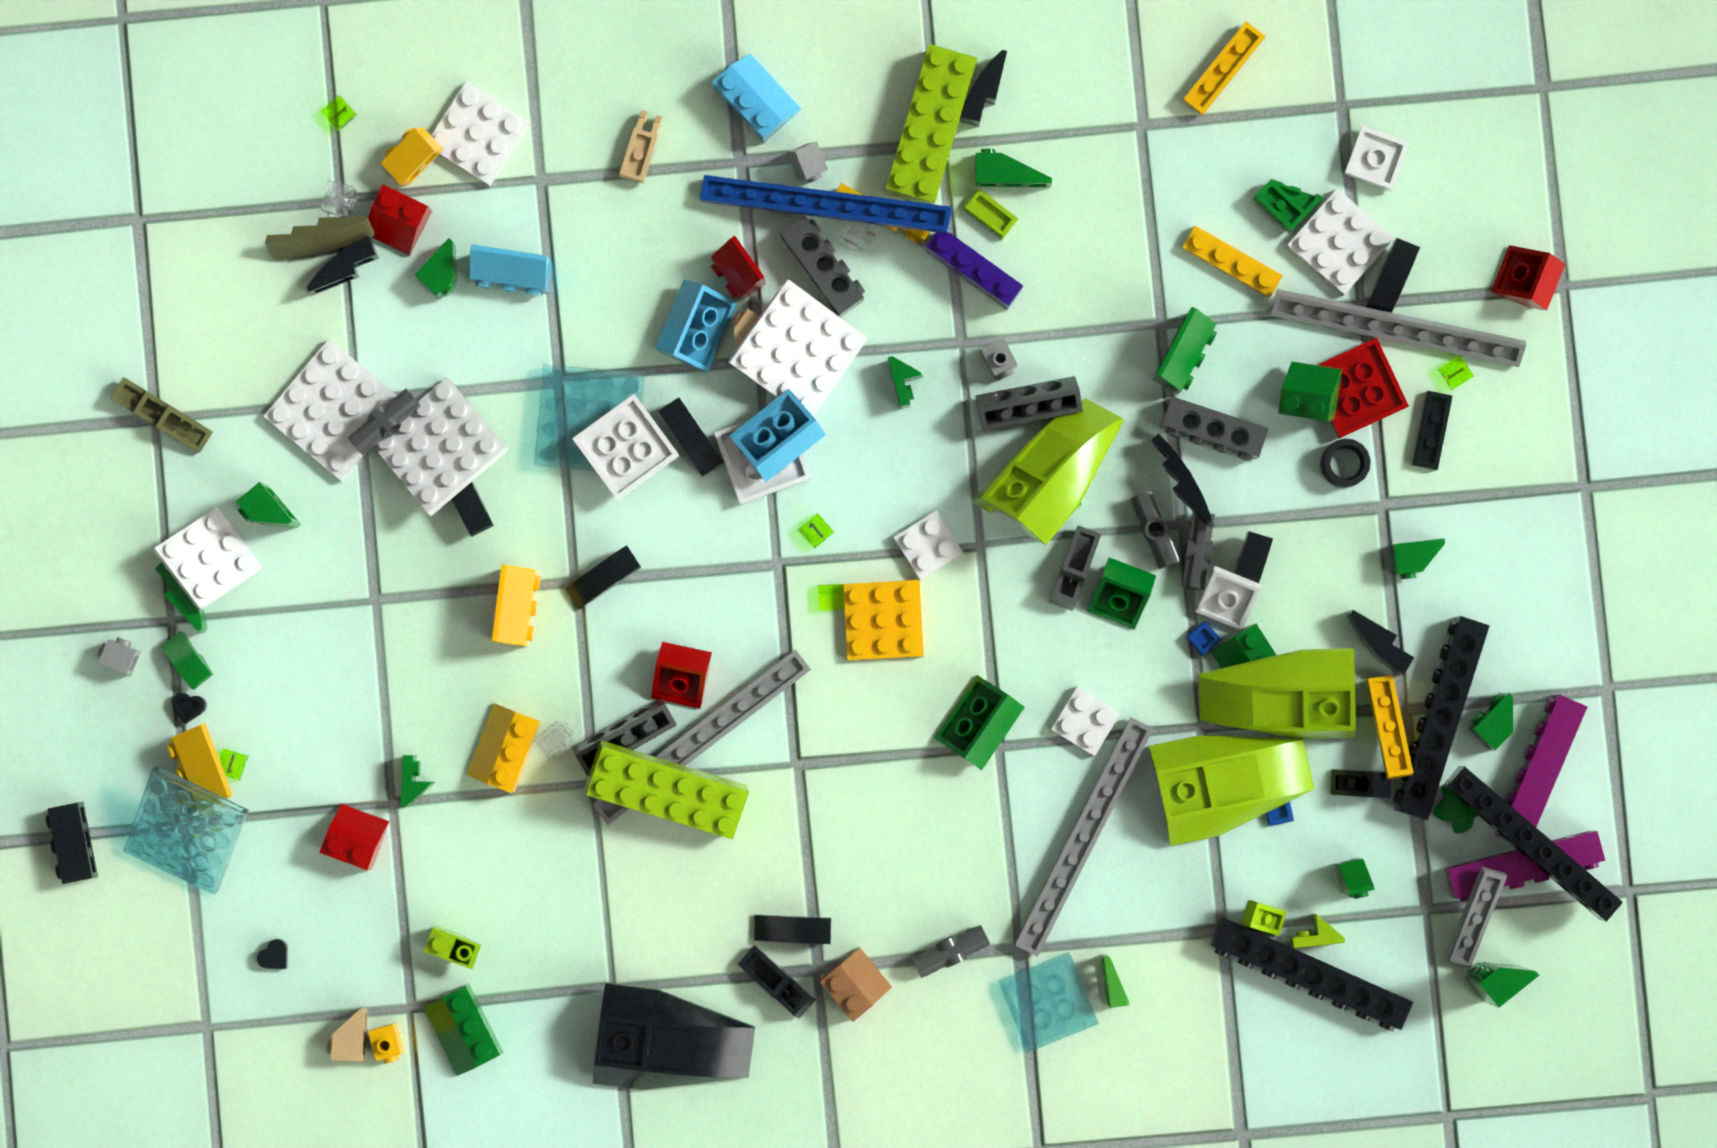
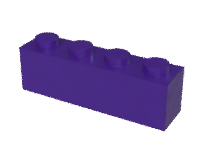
M936 232L926 246L928 254L1006 310L1009 309L1023 289L1021 283L950 232L949 234Z

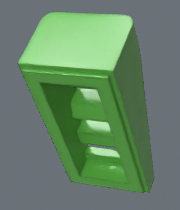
M1107 954L1102 955L1101 964L1107 1005L1110 1008L1130 1005L1111 958Z

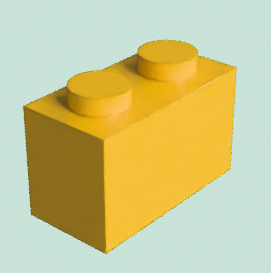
M424 127L408 129L401 137L403 140L397 146L394 145L389 148L385 153L386 158L381 162L400 185L411 184L444 150Z

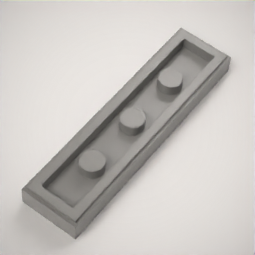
M1481 866L1446 953L1445 959L1448 962L1471 968L1506 881L1507 875L1504 872Z

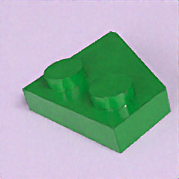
M1273 179L1253 197V200L1288 233L1323 199L1321 195H1311L1302 192L1300 188L1286 186L1282 182Z

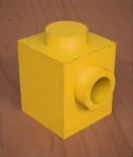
M397 1022L368 1031L376 1061L383 1060L384 1064L399 1060L398 1055L404 1053V1048Z

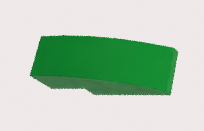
M161 562L155 570L172 587L164 595L198 632L204 633L207 630L204 609L198 611Z

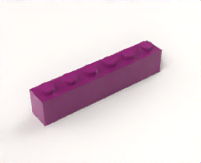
M1560 694L1554 695L1553 698L1549 697L1544 707L1546 715L1543 722L1539 721L1534 730V735H1536L1533 745L1529 744L1525 751V764L1515 774L1514 782L1517 783L1513 792L1509 791L1505 798L1509 805L1535 827L1539 823L1588 706ZM1495 832L1494 835L1503 838L1500 834Z
M1596 830L1551 840L1585 870L1599 867V862L1606 861L1599 834ZM1517 849L1444 868L1451 896L1454 899H1460V902L1468 901L1481 866L1504 872L1507 878L1503 887L1509 886L1510 889L1524 887L1525 881L1533 879L1534 883L1550 880L1543 871Z

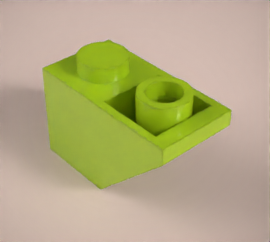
M435 926L432 928L424 952L473 969L481 944L461 934Z

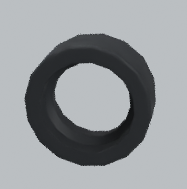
M1345 438L1333 442L1325 449L1321 456L1320 467L1322 475L1329 483L1336 487L1347 488L1357 485L1366 478L1370 471L1371 460L1369 452L1363 444L1356 440ZM1339 449H1351L1359 456L1360 469L1353 477L1341 478L1332 471L1331 458Z

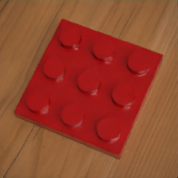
M1377 338L1318 364L1319 366L1342 369L1335 418L1330 421L1338 439L1409 407Z

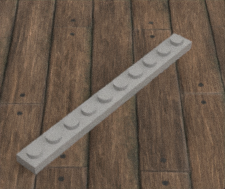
M1280 289L1276 290L1271 309V316L1515 367H1520L1526 348L1525 340Z
M795 649L655 757L686 766L811 669ZM601 799L593 804V807L607 825L630 809Z
M1132 717L1129 718L1014 944L1015 946L1038 957L1153 731L1152 727Z

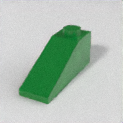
M981 149V153H976L975 187L1051 188V177L1003 153H996L995 149Z

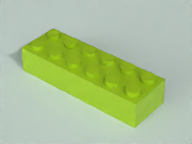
M932 44L928 45L886 186V194L912 202L936 203L960 116L977 64V57Z
M600 740L584 787L588 796L732 840L749 795V790L745 784Z

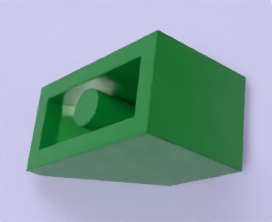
M450 238L442 244L415 274L416 278L439 299L443 295L445 297L449 296L456 287L454 285L457 281L456 245Z
M1445 538L1390 545L1393 576L1401 575V580L1416 578V573L1423 572L1444 546Z

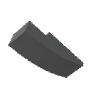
M1077 525L1052 591L1050 603L1073 611L1099 543L1100 533Z

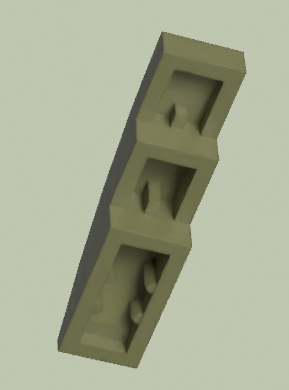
M367 216L319 218L317 225L293 226L291 234L267 235L265 244L273 259L293 258L346 247L367 236L373 237L375 232Z
M122 377L110 397L113 401L198 453L201 452L213 433L210 429L125 377Z

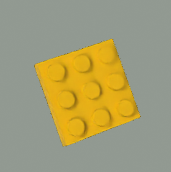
M920 580L843 584L847 660L924 656Z

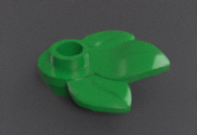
M1441 786L1446 799L1436 806L1434 815L1443 821H1452L1454 833L1468 831L1473 825L1474 818L1478 816L1444 786Z

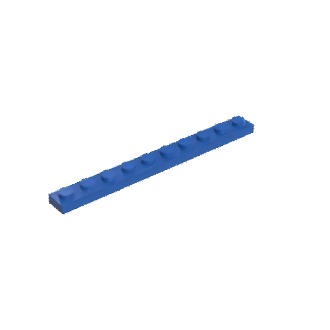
M704 175L700 194L701 202L945 234H949L953 211L951 206Z

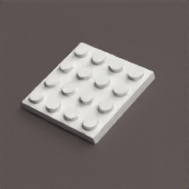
M785 279L728 363L776 398L790 389L814 417L868 338L792 281Z
M328 339L263 417L343 482L365 456V454L362 455L355 448L348 437L368 421L367 418L374 409L381 405H387L397 395Z
M448 377L418 401L421 407L401 423L400 429L394 435L387 439H382L374 446L375 450L430 516L509 451Z

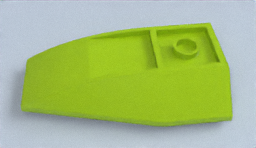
M1086 398L1081 401L1083 412L1058 416L1001 466L973 499V503L991 514L995 509L1020 523L1027 535L1047 545L1079 507L1124 422L1123 418Z
M1354 648L1301 649L1200 673V720L1298 739H1354L1356 733Z
M1198 735L1148 746L1153 770L1156 771L1170 846L1220 836L1315 789L1304 739Z

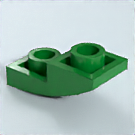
M182 631L161 646L175 669L191 689L195 690L214 675L203 656L196 652L187 635Z

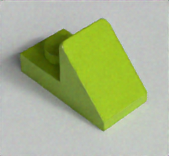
M1249 900L1242 919V925L1280 936L1287 911Z
M1314 913L1315 934H1311V930L1296 931V936H1289L1290 946L1293 948L1345 943V938Z

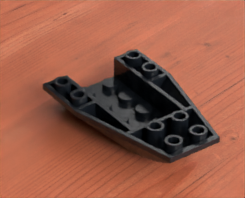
M605 982L594 1061L593 1084L646 1090L749 1078L755 1026L655 988Z

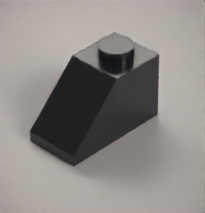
M1332 769L1331 795L1391 798V779H1386L1385 772Z

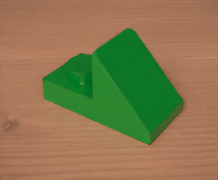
M893 356L888 357V364L900 409L910 407V400H913L914 397L911 385H905V382L922 378L924 374Z
M403 755L401 807L410 806L435 784V782L416 781V776H420L421 763L417 761V755Z

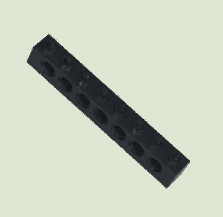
M1457 616L1455 620L1450 621L1447 629V634L1450 637L1447 645L1443 644L1439 655L1442 662L1440 668H1436L1432 676L1431 682L1435 684L1432 693L1428 692L1424 701V707L1427 709L1424 717H1420L1417 723L1416 731L1419 734L1416 742L1412 741L1409 748L1413 775L1400 778L1403 780L1401 790H1397L1394 795L1393 804L1396 805L1395 811L1422 820L1429 819L1490 625L1463 616ZM1461 637L1468 641V648L1465 652L1460 651L1457 647V641ZM1452 662H1457L1461 667V671L1457 676L1450 673L1449 666ZM1445 686H1449L1453 690V696L1450 700H1445L1442 697L1441 692ZM1438 710L1443 711L1445 714V721L1440 725L1434 720V714ZM1431 734L1435 735L1438 740L1437 746L1433 749H1430L1426 744V739ZM1422 759H1427L1430 763V768L1426 773H1422L1418 768V764ZM1414 783H1418L1422 787L1421 795L1416 798L1412 796L1410 791Z
M1458 766L1442 785L1597 919L1607 922L1623 903V901L1465 766Z
M1224 917L1221 918L1210 943L1211 946L1215 947L1214 953L1228 958L1230 954L1239 958L1237 963L1252 969L1253 964L1263 968L1261 974L1275 979L1277 975L1286 979L1284 984L1299 990L1300 985L1310 989L1308 995L1320 1000L1324 996L1333 1000L1331 1005L1346 1011L1347 1006L1357 1010L1355 1015L1369 1021L1371 1017L1380 1021L1378 1026L1393 1032L1394 1027L1402 1030L1413 1005L1412 1001ZM1238 937H1243L1246 940V947L1242 951H1236L1233 947L1234 940ZM1267 948L1270 953L1269 958L1263 962L1259 961L1257 958L1258 950ZM1285 958H1290L1293 962V967L1288 972H1283L1280 967L1282 960ZM1308 969H1314L1316 971V979L1313 982H1306L1304 973ZM1333 979H1337L1340 983V988L1337 992L1330 993L1328 991V983ZM1355 990L1363 992V999L1359 1003H1353L1351 1000V995ZM1380 1000H1384L1387 1008L1384 1013L1377 1014L1375 1004Z

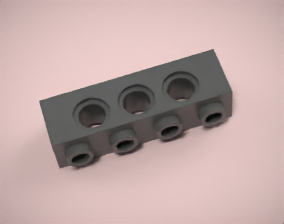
M804 215L780 232V237L835 313L841 318L864 301L862 294L865 290L857 279L854 282L848 275L850 269L842 259L838 261L833 255L835 249L829 240L823 241L819 236L818 232L821 230L813 219L808 221ZM807 239H812L816 242L817 246L814 250L807 251L802 247L803 242ZM826 259L830 261L831 268L828 271H820L817 268L820 260ZM842 280L847 286L842 292H836L832 288L833 282Z
M1075 376L975 395L983 431L1083 412L1080 389Z
M1173 396L1168 401L1160 428L1165 429L1164 433L1179 438L1181 434L1190 437L1189 442L1203 446L1205 442L1214 445L1213 450L1226 454L1229 450L1238 453V458L1250 462L1252 458L1257 459L1260 457L1269 429ZM1185 416H1191L1195 419L1196 425L1193 429H1188L1183 425V418ZM1209 424H1216L1220 429L1219 436H1210L1207 432V426ZM1233 432H1240L1243 435V444L1236 445L1232 442L1231 435Z
M660 698L573 747V751L588 776L600 740L634 750L677 726L664 700Z

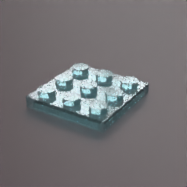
M1070 952L998 980L1027 1053L1099 1024Z

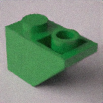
M1498 693L1489 702L1491 707L1485 713L1480 711L1471 720L1473 725L1469 730L1490 751H1496L1513 733V696L1510 693H1504L1503 695Z
M1363 858L1335 863L1342 894L1358 899L1369 896L1368 891L1375 890Z

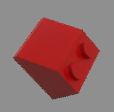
M382 184L371 206L368 217L375 232L371 238L410 256L432 210L429 206Z
M735 235L711 256L713 264L710 265L718 278L723 276L728 282L725 288L733 299L738 296L740 301H743L766 284L764 275Z
M1509 245L1491 292L1523 306L1547 311L1565 263L1548 252Z
M662 642L656 661L651 698L657 700L662 698L666 702L701 709L712 652Z
M341 804L327 830L319 853L367 871L371 870L390 821Z

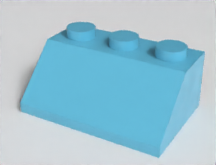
M751 53L731 64L712 81L713 88L763 143L801 111L798 104Z
M471 244L469 278L472 282H476V287L490 289L491 285L501 286L500 290L507 292L523 289L526 290L525 294L540 296L541 292H548L552 267L548 256Z
M684 279L655 350L708 373L737 303L703 284Z
M788 389L729 435V437L763 480L767 482L826 434L817 420L793 392Z

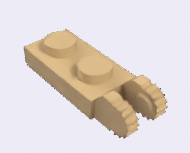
M643 110L640 113L636 128H633L619 173V177L641 184L645 182L663 116L657 115L654 118L651 132L644 131L643 128L648 118V112Z

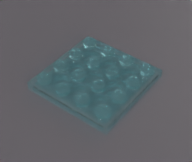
M543 364L534 466L595 471L572 438L633 394L643 404L645 373Z
M155 766L150 773L123 852L215 895L219 891L249 809Z

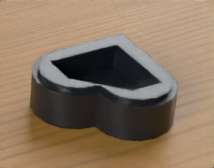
M179 693L172 700L173 708L184 724H188L203 714L207 708V702L201 696L191 697L187 693Z
M279 938L270 941L267 948L261 950L257 955L259 966L266 969H287V943Z

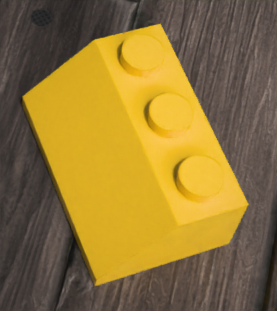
M501 564L492 635L493 642L528 646V641H533L534 626H530L531 617L536 616L537 601H534V593L539 591L541 576L537 575V570Z
M494 703L466 775L509 793H515L542 721Z
M206 723L175 735L167 741V754L176 763L178 769H175V774L178 782L184 784L187 792L184 793V797L189 808L192 807L194 812L224 802L233 795Z

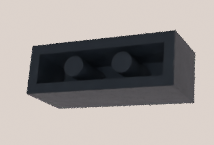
M84 802L48 808V814H46L45 819L48 829L52 830L53 839H51L50 845L52 853L57 856L58 864L55 866L57 878L61 879L62 884L98 877Z

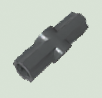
M405 388L387 405H381L374 409L368 416V421L352 433L348 439L364 455L379 441L394 435L400 429L401 423L418 410L421 405Z
M1151 490L1131 498V503L1143 529V536L1148 541L1158 568L1162 569L1179 562V557L1167 531V524L1162 519ZM1156 523L1160 525L1162 530L1160 536L1154 537L1150 535L1148 530L1150 524Z
M1192 512L1189 538L1187 537L1184 550V560L1186 561L1182 587L1204 590L1207 566L1212 556L1213 541H1211L1213 528L1211 529ZM1210 513L1214 522L1215 514Z
M979 925L958 936L953 935L935 944V947L912 957V960L920 977L923 978L943 967H951L965 960L966 956L991 944L982 926Z

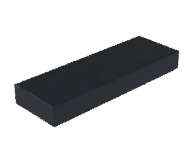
M1426 391L1412 466L1438 470L1452 395Z

